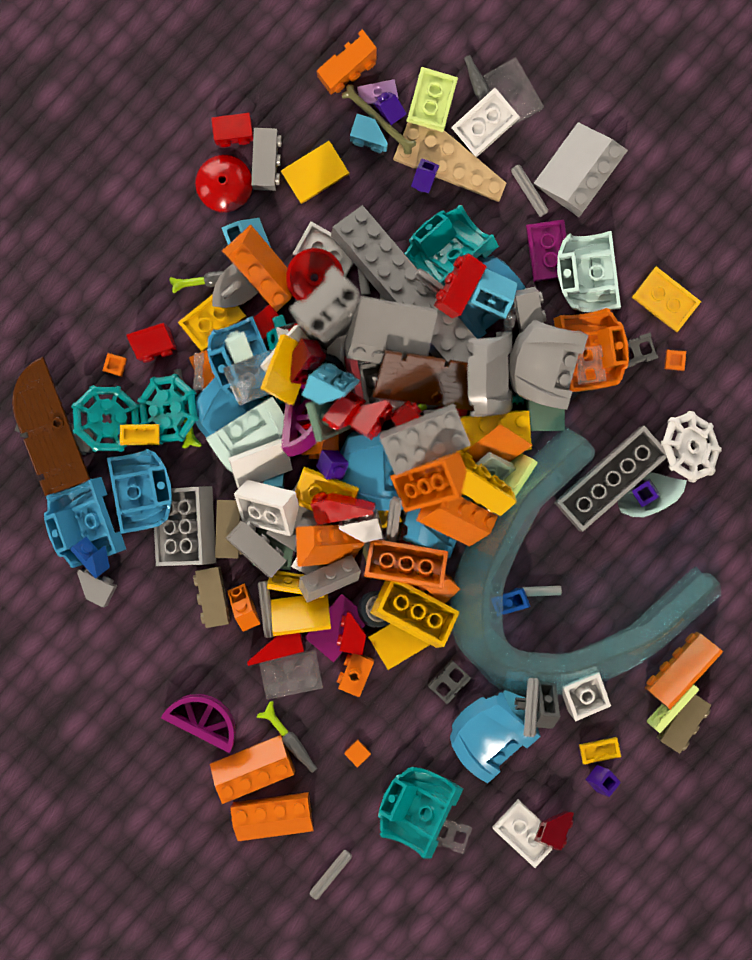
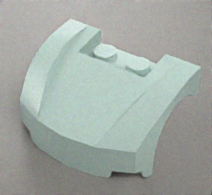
M612 231L590 236H573L571 233L567 235L558 253L557 274L562 293L570 307L581 312H595L605 308L610 310L621 309Z
M272 396L206 437V440L226 469L232 472L228 458L282 438L284 414Z

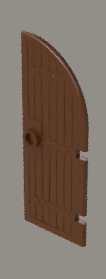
M385 351L372 395L373 398L404 402L409 400L412 403L442 407L454 403L457 409L474 411V405H470L468 400V362L450 360L447 366L444 365L445 359L407 354L406 359H401V352Z
M41 357L28 365L19 376L13 391L12 407L20 433H28L29 437L23 439L36 475L43 474L45 479L39 482L44 495L47 496L90 480V476L45 359Z

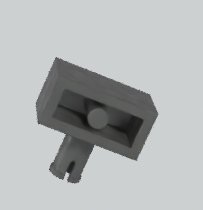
M539 681L536 727L553 729L560 718L556 682ZM515 698V710H526V698Z

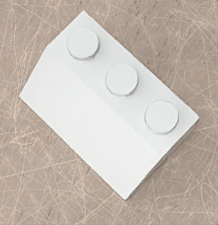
M246 480L234 493L242 521L245 523L249 521L255 527L287 536L293 534L299 510L298 500L294 491Z

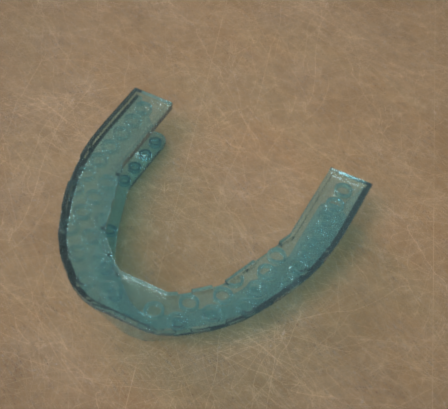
M565 427V431H560L532 457L538 464L516 495L517 502L502 516L497 515L498 518L491 534L472 546L466 545L454 576V581L460 588L451 598V607L460 612L452 628L458 647L489 682L501 690H507L515 694L527 695L528 678H537L539 682L556 683L557 695H562V686L596 672L600 673L602 682L618 676L639 665L664 648L721 596L720 583L711 574L702 573L697 567H693L630 627L576 651L563 654L527 652L518 650L507 642L503 632V589L516 554L541 506L587 465L595 454L594 448L585 438Z

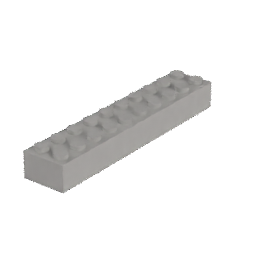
M363 205L334 225L331 237L386 301L437 309V317L429 348L431 355L435 358L445 359L444 365L447 366L450 360L468 362V357L473 356L474 345H470L469 340L477 338L459 317L452 319L434 306L437 300L435 299L436 294L415 279L414 274L418 269Z

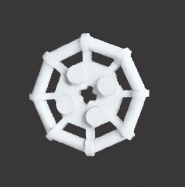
M688 411L686 414L675 418L671 417L667 421L668 427L664 439L661 441V446L665 450L670 465L669 469L681 474L689 482H696L697 479L713 475L719 452H722V448L719 447L713 430V424L698 417L694 411ZM688 422V427L683 428L681 423ZM674 430H676L677 435L675 441H672ZM685 463L686 465H688L689 470L682 467L681 464ZM702 464L704 468L698 471L697 465Z

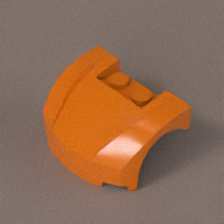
M605 308L579 315H560L554 318L555 327L581 331L588 335L584 352L578 355L569 390L580 392L618 385L623 378L625 369L628 368V342L622 323L617 321L614 314L610 312V309Z

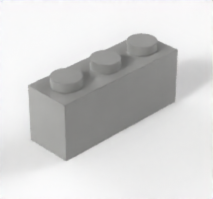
M254 128L251 184L253 190L276 191V185H280V173H277V166L281 165V154H278V147H281L282 136L278 135L277 129Z
M535 287L516 291L514 306L519 333H523L533 320L542 323L546 322L545 311L541 309L543 296Z
M240 521L225 539L267 577L272 578L287 561L283 557L285 554L279 548L270 546L269 543L271 541L263 534L261 536L255 532L257 528L252 523Z
M350 555L301 576L298 587L308 603L358 581L361 570L353 556Z

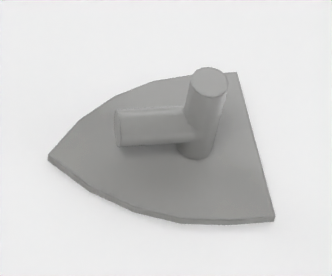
M231 264L219 276L215 284L212 306L222 308L235 307L244 304L258 292L234 264Z

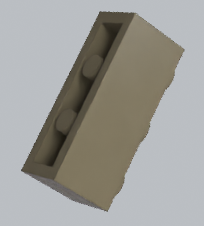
M217 500L215 558H240V554H242L225 539L238 523L242 521L236 500Z
M221 566L195 571L196 575H193L195 586H198L199 589L197 601L198 605H202L203 613H200L202 624H205L206 628L229 624L231 620Z
M694 695L656 738L680 754L682 750L687 749L691 736L698 732L702 719L709 715L711 704Z

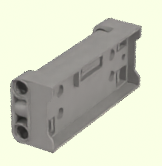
M333 266L326 272V281L305 301H297L290 308L300 328L309 339L319 342L324 354H327V350L324 348L327 349L338 337L348 334L359 301L358 291Z

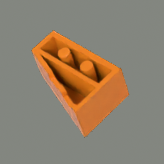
M363 29L358 33L360 37L352 44L350 42L344 45L346 49L337 56L334 54L317 70V77L331 95L334 92L339 93L342 91L346 83L350 80L351 82L359 78L361 72L365 69L370 70L376 64L377 48Z

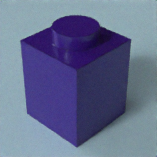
M391 92L382 93L378 96V100L374 102L381 116L390 125L407 114L396 95Z
M422 158L411 187L416 188L420 192L429 193L440 165Z
M322 450L316 467L326 479L343 480L349 462L339 451Z
M650 478L632 490V493L642 507L660 496Z
M598 765L585 779L596 792L610 797L621 783L609 769Z

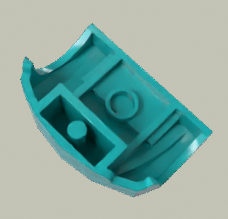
M458 205L457 209L447 213L442 210L423 223L409 239L410 246L405 255L417 269H423L444 286L446 284L444 280L453 271V263L457 257L469 253L476 259L479 256L485 259L499 246L495 237L492 234L487 235L476 227L463 206Z
M417 767L408 768L393 779L383 796L378 814L380 818V836L409 846L424 859L432 858L439 843L437 837L451 807L456 806L464 788L431 771Z

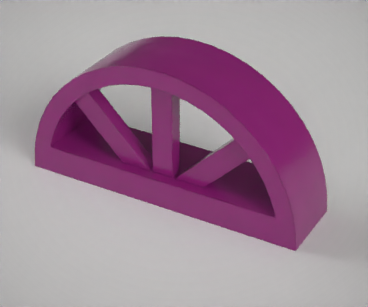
M302 384L294 405L285 403L281 448L288 457L301 454L317 443L312 425L306 431L299 424V422L310 421L309 414H300L307 408L306 403L312 401L307 398L300 404L301 392H304L306 386Z
M204 694L184 696L176 700L161 717V719L228 753L233 748L236 737L233 716L221 701L212 696ZM191 702L208 704L199 724L196 721ZM184 704L189 719L172 710ZM213 707L225 719V721L204 727ZM228 726L229 739L213 731Z

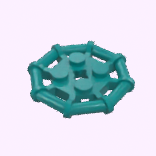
M178 374L159 378L152 377L149 385L137 400L140 409V424H153L154 422L159 424L160 444L184 441L187 433L199 419L196 409V391L192 390L181 380ZM171 384L168 390H164L162 385ZM178 387L185 393L184 396L177 391ZM156 389L157 393L152 399V401L148 400L153 391ZM187 401H188L189 413H188V410L185 409V404H187ZM169 405L171 406V413L166 411V407ZM187 418L188 420L185 422V424H184L183 427L181 428L182 423H183L184 420ZM174 428V434H167L168 429Z
M92 385L71 406L73 408L74 429L72 431L88 444L94 452L124 451L127 445H120L118 435L120 434V425H127V413L131 412L132 425H140L139 404H136L123 392L120 386L95 387ZM98 394H106L113 396L111 400L100 399ZM117 396H118L129 408H126V409L122 408V407L116 402ZM93 397L95 403L89 409L83 407ZM81 412L86 414L87 422L84 426L81 424ZM102 415H109L111 423H104ZM85 430H90L97 437L96 441ZM109 438L113 439L114 443H100L101 439Z

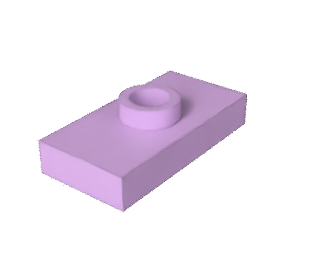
M395 79L357 87L358 95L369 106L374 105V102L378 100V96L384 92H391L398 98Z

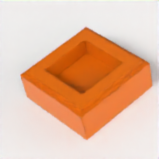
M666 350L664 369L684 371L686 351Z
M107 353L102 371L122 377L127 358Z
M357 739L344 754L358 767L371 755V752Z

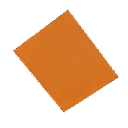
M500 424L465 452L472 456L471 459L475 463L488 452L510 462L531 447L532 444Z

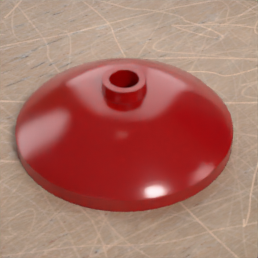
M214 156L208 159L197 173V194L201 201L214 211H235L248 201L252 193V175L245 163L234 156ZM221 178H226L224 183L219 182Z
M310 248L298 253L289 263L286 272V282L292 296L297 301H305L326 281V272L333 266L344 276L339 260L332 253L320 248ZM312 274H316L318 276L317 281L314 282L311 280Z

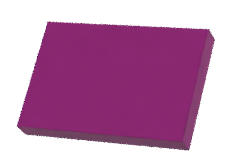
M564 219L526 225L533 281L559 279L557 274L558 253L563 240L566 238Z
M343 594L329 608L331 629L310 631L304 637L332 662L342 653V651H339L340 646L337 645L338 635H343L344 627H341L342 616L347 615V611H350L361 628L366 625L358 615V607Z

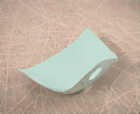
M649 473L643 480L646 481L650 478L660 496L642 507L632 493V488L618 500L619 509L622 513L632 517H645L657 513L680 498L684 492L687 480Z

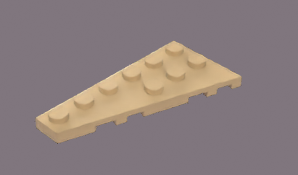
M410 122L407 123L402 136L409 141L415 140L416 146L412 148L411 154L406 155L402 145L399 143L393 158L394 161L417 169L423 158L440 165L436 174L437 178L494 201H500L506 182L445 130L440 132Z

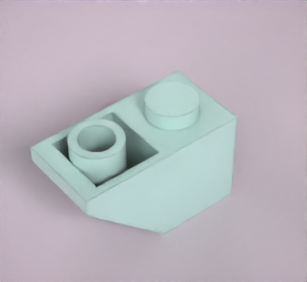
M235 331L227 335L228 338L225 340V346L234 366L253 358L244 332L239 333Z

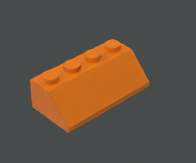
M250 224L222 252L262 298L277 312L292 297L286 282L287 266Z
M456 452L398 475L393 474L390 477L398 497L402 500L404 512L461 497L467 470L460 452Z
M463 497L421 508L416 521L467 546H472L491 534L498 516Z
M339 524L296 527L297 567L331 564L350 555L355 558L366 542H362L341 531Z
M383 540L370 541L364 577L443 589L448 551Z
M691 633L686 638V643L673 652V657L670 661H665L660 666L658 674L651 676L646 682L647 686L645 688L669 709L679 701L723 653L719 647L701 633Z
M282 735L210 763L214 785L222 804L283 780L295 773V767L282 741Z
M309 792L233 802L230 808L237 841L314 831Z

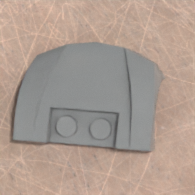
M533 320L523 333H519L510 353L508 370L513 392L529 401L567 410L572 395L569 387L579 353L583 354L588 335L581 331L561 329Z
M496 332L495 338L470 339L469 344L474 345L473 356L468 357V400L470 405H474V412H470V416L487 417L510 412L513 408V390L508 389V354L512 352V332Z

